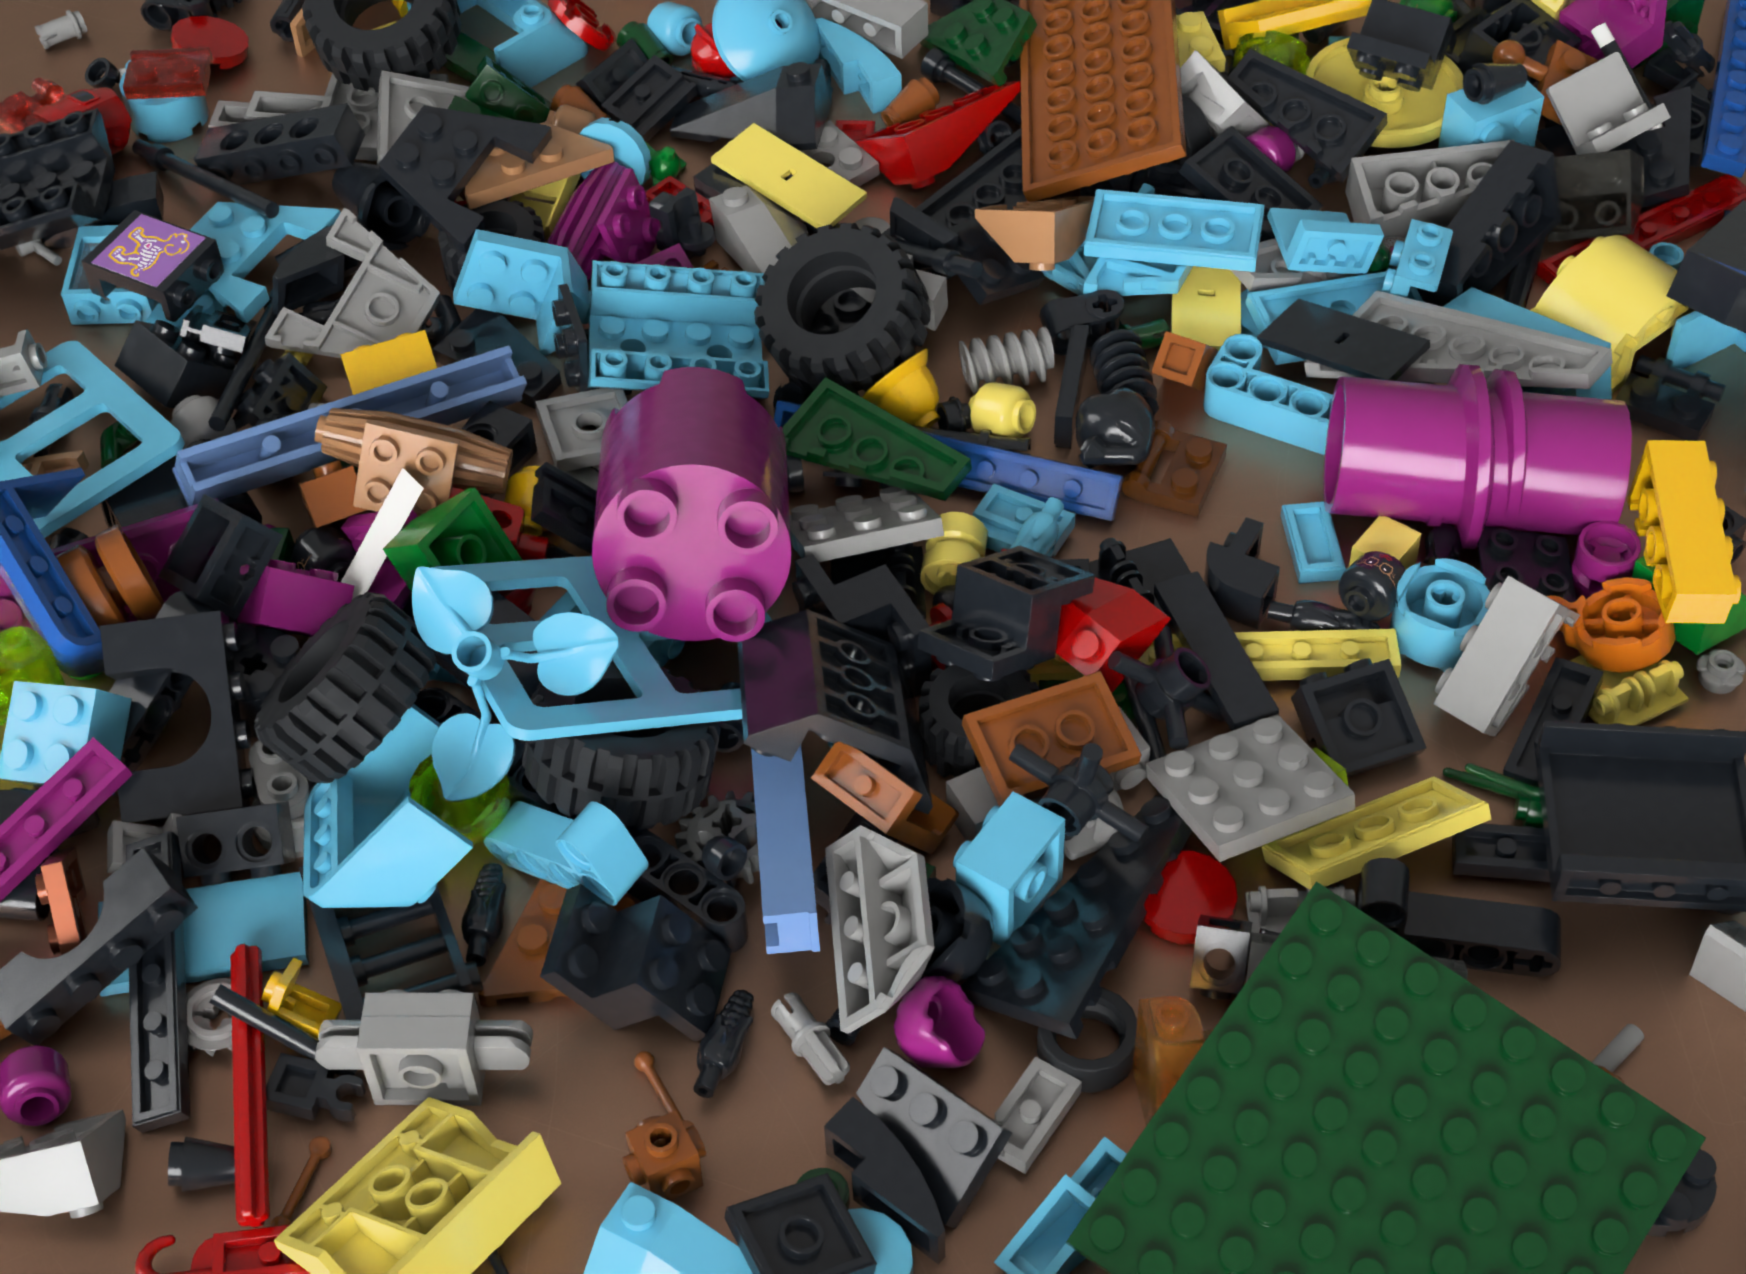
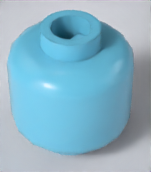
M669 1L658 4L651 11L647 20V26L667 49L668 53L678 56L691 53V42L696 34L694 26L697 23L703 26L699 13L692 7Z

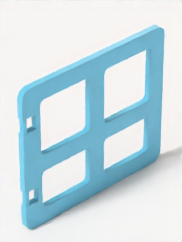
M78 341L61 343L46 352L47 367L44 368L40 386L57 375L67 374L85 391L7 440L0 441V481L33 476L21 464L25 459L103 412L110 413L142 443L78 483L46 517L33 519L44 538L176 456L177 451L182 450L185 445V441L177 428ZM34 389L0 397V410Z
M592 556L431 567L434 569L461 570L472 573L483 580L491 591L563 587L569 592L582 614L602 621L620 639V647L612 660L637 698L539 707L532 703L507 660H504L503 668L498 675L489 680H482L481 686L488 703L505 732L515 739L532 741L742 719L740 688L697 693H680L674 689L643 643V641L667 640L669 638L647 631H628L620 628L611 620L606 607L607 598L601 590L595 575ZM765 612L764 623L772 621L768 613ZM543 620L488 624L484 629L477 632L484 634L501 648L508 647L519 652L536 651L533 643V631Z

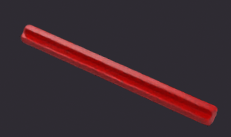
M245 943L237 945L235 952L230 956L231 990L264 1008V1001L261 1000L263 995L262 951L257 945L248 946ZM232 1016L236 1221L242 1227L251 1226L258 1228L263 1226L265 1220L270 1216L265 1034Z

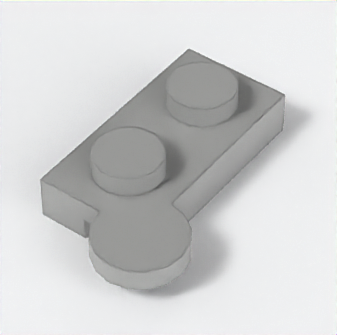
M1035 1056L995 1113L994 1120L1012 1132L1011 1137L997 1159L1026 1174L1081 1094L1082 1081Z

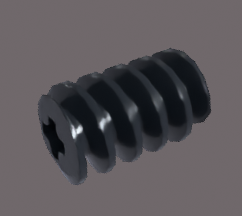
M1120 329L1101 336L1093 344L1090 351V364L1093 367V374L1097 381L1099 392L1106 393L1121 387L1136 390L1147 401L1155 416L1159 409L1156 401L1157 389L1153 384V376L1149 371L1150 366L1146 360V353L1142 347V340L1139 335L1132 330Z

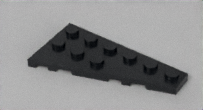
M1155 795L1134 816L1149 826L1145 836L1138 844L1119 831L1114 833L1110 837L1109 842L1088 862L1081 865L1077 873L1055 894L1047 898L1044 905L1022 926L1017 928L1010 938L983 962L977 972L960 986L969 1001L975 1005L1077 1040L1084 1027L1080 1019L1087 1006H1096L1103 993L1099 985L1107 971L1117 968L1147 913L1144 907L1149 894H1158L1164 883L1161 872L1167 862L1178 858L1192 832L1191 828L1171 807L1168 799Z

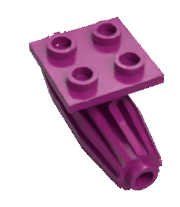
M614 161L613 163L593 169L577 187L547 243L567 247L587 276L588 283L592 278L593 260L604 261L607 256L617 262L634 264L649 257L656 245L655 237L661 226L659 220L650 215L645 190L639 184L633 169L626 168L625 166L622 167L618 162Z

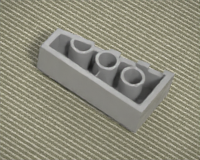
M1510 140L1351 158L1345 193L1354 223L1380 224L1384 237L1399 236L1406 238L1411 219L1447 227Z

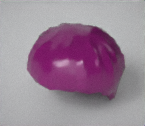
M926 976L916 982L902 996V1000L896 1009L897 1018L893 1028L898 1047L911 1062L923 1068H959L970 1064L979 1055L985 1041V1031L974 1015L973 1003L968 1000L960 985L953 979L943 976Z

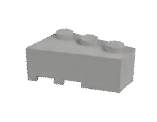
M1510 576L1506 578L1503 584L1501 582L1497 583L1489 593L1485 602V608L1488 611L1479 626L1473 625L1465 634L1460 645V650L1463 653L1454 669L1449 667L1440 677L1435 688L1438 696L1433 703L1480 732L1496 737L1530 687L1526 683L1539 661L1548 663L1555 653V648L1549 646L1560 627L1563 623L1573 627L1581 616Z

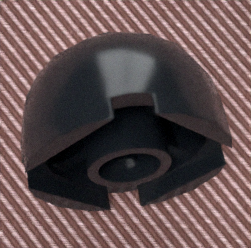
M935 877L927 879L935 948L921 979L926 976H943L953 979L955 982L964 981L977 972L991 949L994 933L991 912L981 897L969 887L946 878L947 880H939Z

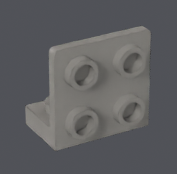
M1619 52L1610 54L1546 89V94L1581 163L1598 157L1671 118L1664 103L1650 109L1646 102L1644 103Z

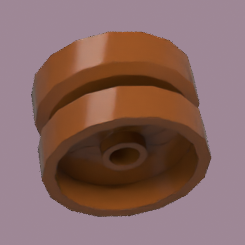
M118 524L104 530L95 537V546L104 563L103 566L100 567L91 552L79 544L57 555V560L99 629L103 625L131 622L123 607L125 605H128L137 620L141 621L155 619L165 603L136 549Z

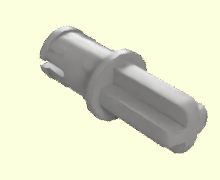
M797 993L785 994L784 998L792 1007V1013H789L780 999H778L772 1006L771 1015L778 1021L792 1040L793 1052L807 1060L824 1084L842 1083L845 1080L844 1076L850 1071V1064L830 1039L829 1027L824 1022H818Z

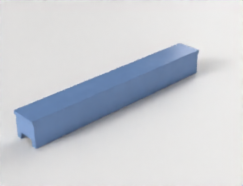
M508 345L177 451L175 467L172 468V472L188 507L199 504L204 494L213 499L218 498L220 501L339 460L322 453V443L315 442L314 440L320 415L328 416L332 408L388 411L450 425L477 414L489 401L502 407L520 402L527 381L524 375L519 376L511 359L513 352Z
M800 745L791 762L777 756H763L751 748L767 954L808 950L817 952L820 951L802 748Z

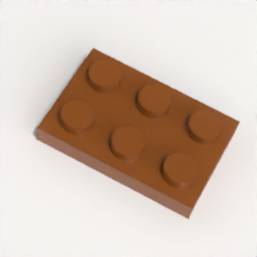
M1101 671L965 714L962 720L963 729L999 807L1013 791L1029 800L1044 796L1048 791L1047 784L1009 760L1011 752L1018 743L1026 746L1058 768L1069 765L1074 758L1080 757L1082 749L1086 744L1095 743L1103 750V756L1099 765L1108 774L1139 764L1142 756Z

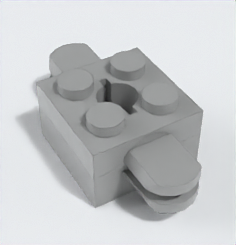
M392 989L384 993H365L361 1020H324L319 1029V1042L316 1046L315 1059L320 1065L329 1070H363L375 1105H420L428 1097L452 1105L481 1106L486 1070H523L529 1065L533 1030L530 1025L522 1020H480L474 993H463L452 989L442 990L438 993H409L404 990Z

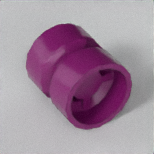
M1614 521L1594 522L1582 530L1574 554L1575 559L1571 566L1576 600L1582 595L1587 599L1592 594L1603 590L1602 582L1625 577L1632 578L1635 561L1639 559L1641 553V541L1633 530L1626 525Z

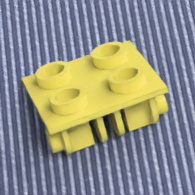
M1582 655L1570 660L1604 672L1602 685L1597 696L1593 699L1592 707L1588 713V716L1596 724L1620 723L1638 726L1689 700L1678 687L1679 679L1683 678L1684 671L1677 661L1669 662L1668 660H1662L1639 671L1618 673L1601 670L1587 663Z

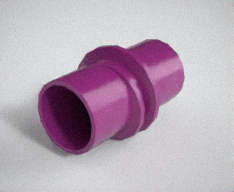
M1459 364L1450 376L1447 385L1340 376L1335 386L1327 428L1323 476L1325 511L1332 514L1366 517L1387 516L1391 519L1425 522L1426 526L1439 527L1442 523L1455 524L1462 548L1466 549L1476 548L1485 526L1580 535L1586 526L1594 522L1614 521L1618 523L1623 511L1631 465L1632 430L1630 412L1625 401L1522 392L1516 372L1506 369H1494L1488 378L1485 379L1478 365Z

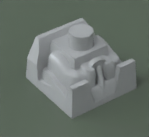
M1197 50L1192 53L1180 68L1182 94L1190 98L1201 109L1208 121L1211 136L1214 139L1231 126L1244 137H1247L1259 128L1271 126L1262 115L1253 109L1228 84L1227 79Z

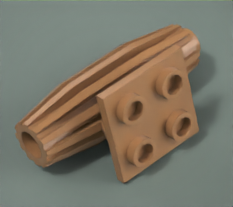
M332 408L328 416L320 415L314 438L315 442L322 443V453L358 467L353 500L354 507L379 512L402 468H404L424 488L413 507V511L417 516L449 500L452 487L462 490L475 487L479 493L503 494L507 485L513 456L512 449L461 428L388 411Z

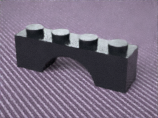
M144 847L103 881L104 902L100 917L90 934L77 947L61 956L47 959L35 958L21 951L0 969V1020L6 1030L33 1046H38L46 1038L56 1033L62 1024L83 1006L94 1000L104 988L126 969L135 965L147 951L168 933L177 929L182 921L198 909L171 867Z

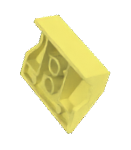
M428 1097L277 1236L274 1242L280 1251L310 1274H472L561 1185V1181L540 1133L532 1131L517 1146L497 1139L472 1111Z

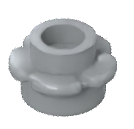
M1711 650L1708 655H1701L1696 664V668L1699 671L1698 679L1700 684L1706 690L1716 694L1732 692L1736 686L1742 683V675L1746 672L1744 662L1728 650Z

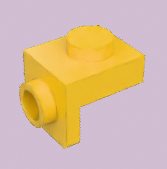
M293 957L283 974L277 971L273 972L264 989L261 1000L269 1003L268 1011L318 1038L322 1022L324 1020H338L342 1005L338 1001L296 984L303 961Z

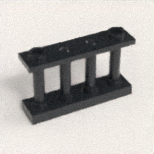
M302 866V867H298V868H299V871H300V874H301V878H302V881H303V866ZM437 886L433 894L421 904L415 903L410 907H387L348 920L347 915L336 918L334 910L338 908H321L309 900L346 1020H361L365 997L361 996L359 987L368 985L367 979L444 953L448 954L453 973L402 990L409 993H438L447 989L458 990L463 993H476L484 990L475 961L472 960L464 963ZM434 914L440 931L438 934L363 959L360 958L359 954L352 957L348 956L346 948L356 945V939Z

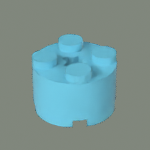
M173 52L168 56H157L148 59L138 57L126 63V72L120 80L119 87L125 108L132 119L131 128L135 134L139 136V132L147 135L148 141L156 143L175 142L193 134L192 128L200 121L202 126L207 122L209 109L199 72L196 66L189 61L187 54Z
M1448 558L1435 559L1434 565L1420 567L1421 562L1410 566L1404 572L1397 585V603L1395 602L1390 622V629L1396 630L1400 654L1406 655L1420 664L1436 667L1443 672L1449 667L1454 669L1463 653L1460 650L1461 642L1468 630L1473 625L1479 626L1488 611L1485 608V602L1490 593L1485 585L1486 578L1479 570L1467 563Z

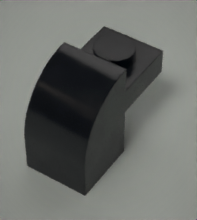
M1246 517L1237 533L1230 532L1223 546L1210 541L1206 554L1204 582L1226 618L1258 629L1269 610L1271 601H1274L1276 598L1280 567L1257 559L1260 555L1264 523Z

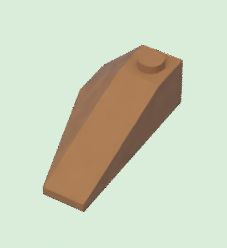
M1074 195L1049 198L1036 202H1017V206H1013V210L1007 209V205L1003 204L991 205L975 209V219L1014 262L1029 263V270L1034 271L1055 270L1056 263L1069 260L1085 241L1095 196Z

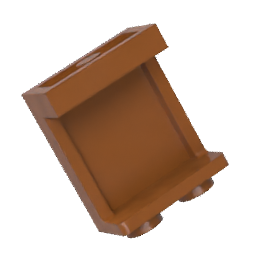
M842 742L834 743L811 777L812 780L885 834L932 855L959 816V812L932 792L933 808L930 813L925 814L915 810L914 807L923 794L882 764L867 756L860 749Z

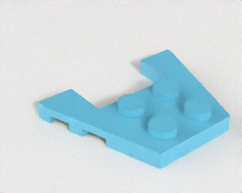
M217 202L190 229L193 232L217 241L224 273L208 290L214 294L217 302L224 307L229 306L232 308L238 319L248 323L270 298L265 286L244 280V278L287 234L306 240L322 229L333 225L341 213L340 210L278 205V215L275 218H268L239 203Z

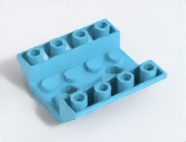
M593 260L588 337V387L644 391L660 384L663 373L666 370L681 367H705L720 370L742 379L746 393L753 399L768 398V361H763L762 339L759 336L760 329L755 323L754 311L758 307L755 301L757 288L759 285H764L762 278L764 273Z

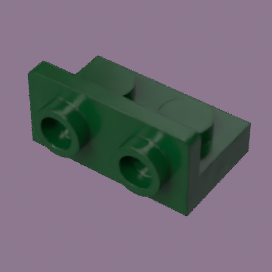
M487 55L477 66V77L465 92V97L469 101L513 120L539 124L547 120L549 111L552 110L549 100Z

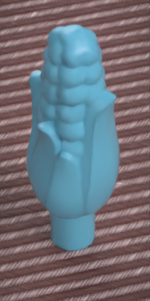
M1048 498L1041 512L1033 513L1023 523L1011 548L1021 545L1047 555L1056 542L1059 532L1057 519L1064 509V504L1057 498Z

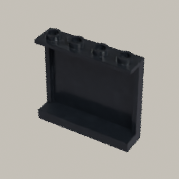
M1544 721L1535 750L1552 901L1746 912V766L1744 760L1746 754V731L1689 729L1673 726H1632L1620 723L1595 724L1572 721Z

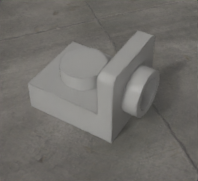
M28 329L18 331L15 345L0 348V397L40 387L44 368L47 367V356L43 346L40 343H35Z

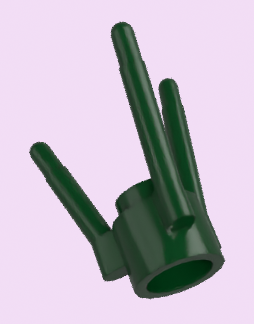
M1472 763L1465 765L1466 772L1449 767L1443 769L1445 777L1516 799L1513 819L1522 821L1523 827L1544 828L1539 787Z

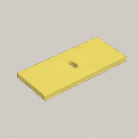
M755 123L751 124L711 157L712 164L816 229L830 224L834 227L867 198L866 191ZM790 174L793 175L787 181L785 180Z
M1193 266L1178 294H1172L1171 333L1207 344L1219 351L1228 337L1241 334V281L1228 269Z

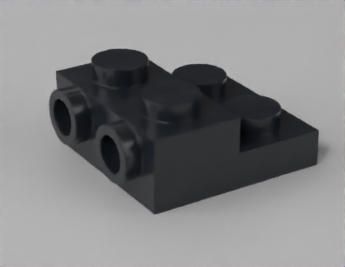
M1370 658L1361 659L1346 666L1343 669L1344 673L1328 677L1327 672L1313 674L1299 682L1300 687L1291 697L1308 742L1316 741L1319 750L1346 769L1347 777L1419 755L1427 748L1390 659L1377 663H1372Z

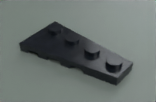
M1252 49L1247 51L1227 77L1228 84L1253 109L1273 126L1279 127L1284 131L1292 142L1341 183L1349 174L1351 158L1362 157L1388 123L1387 113Z

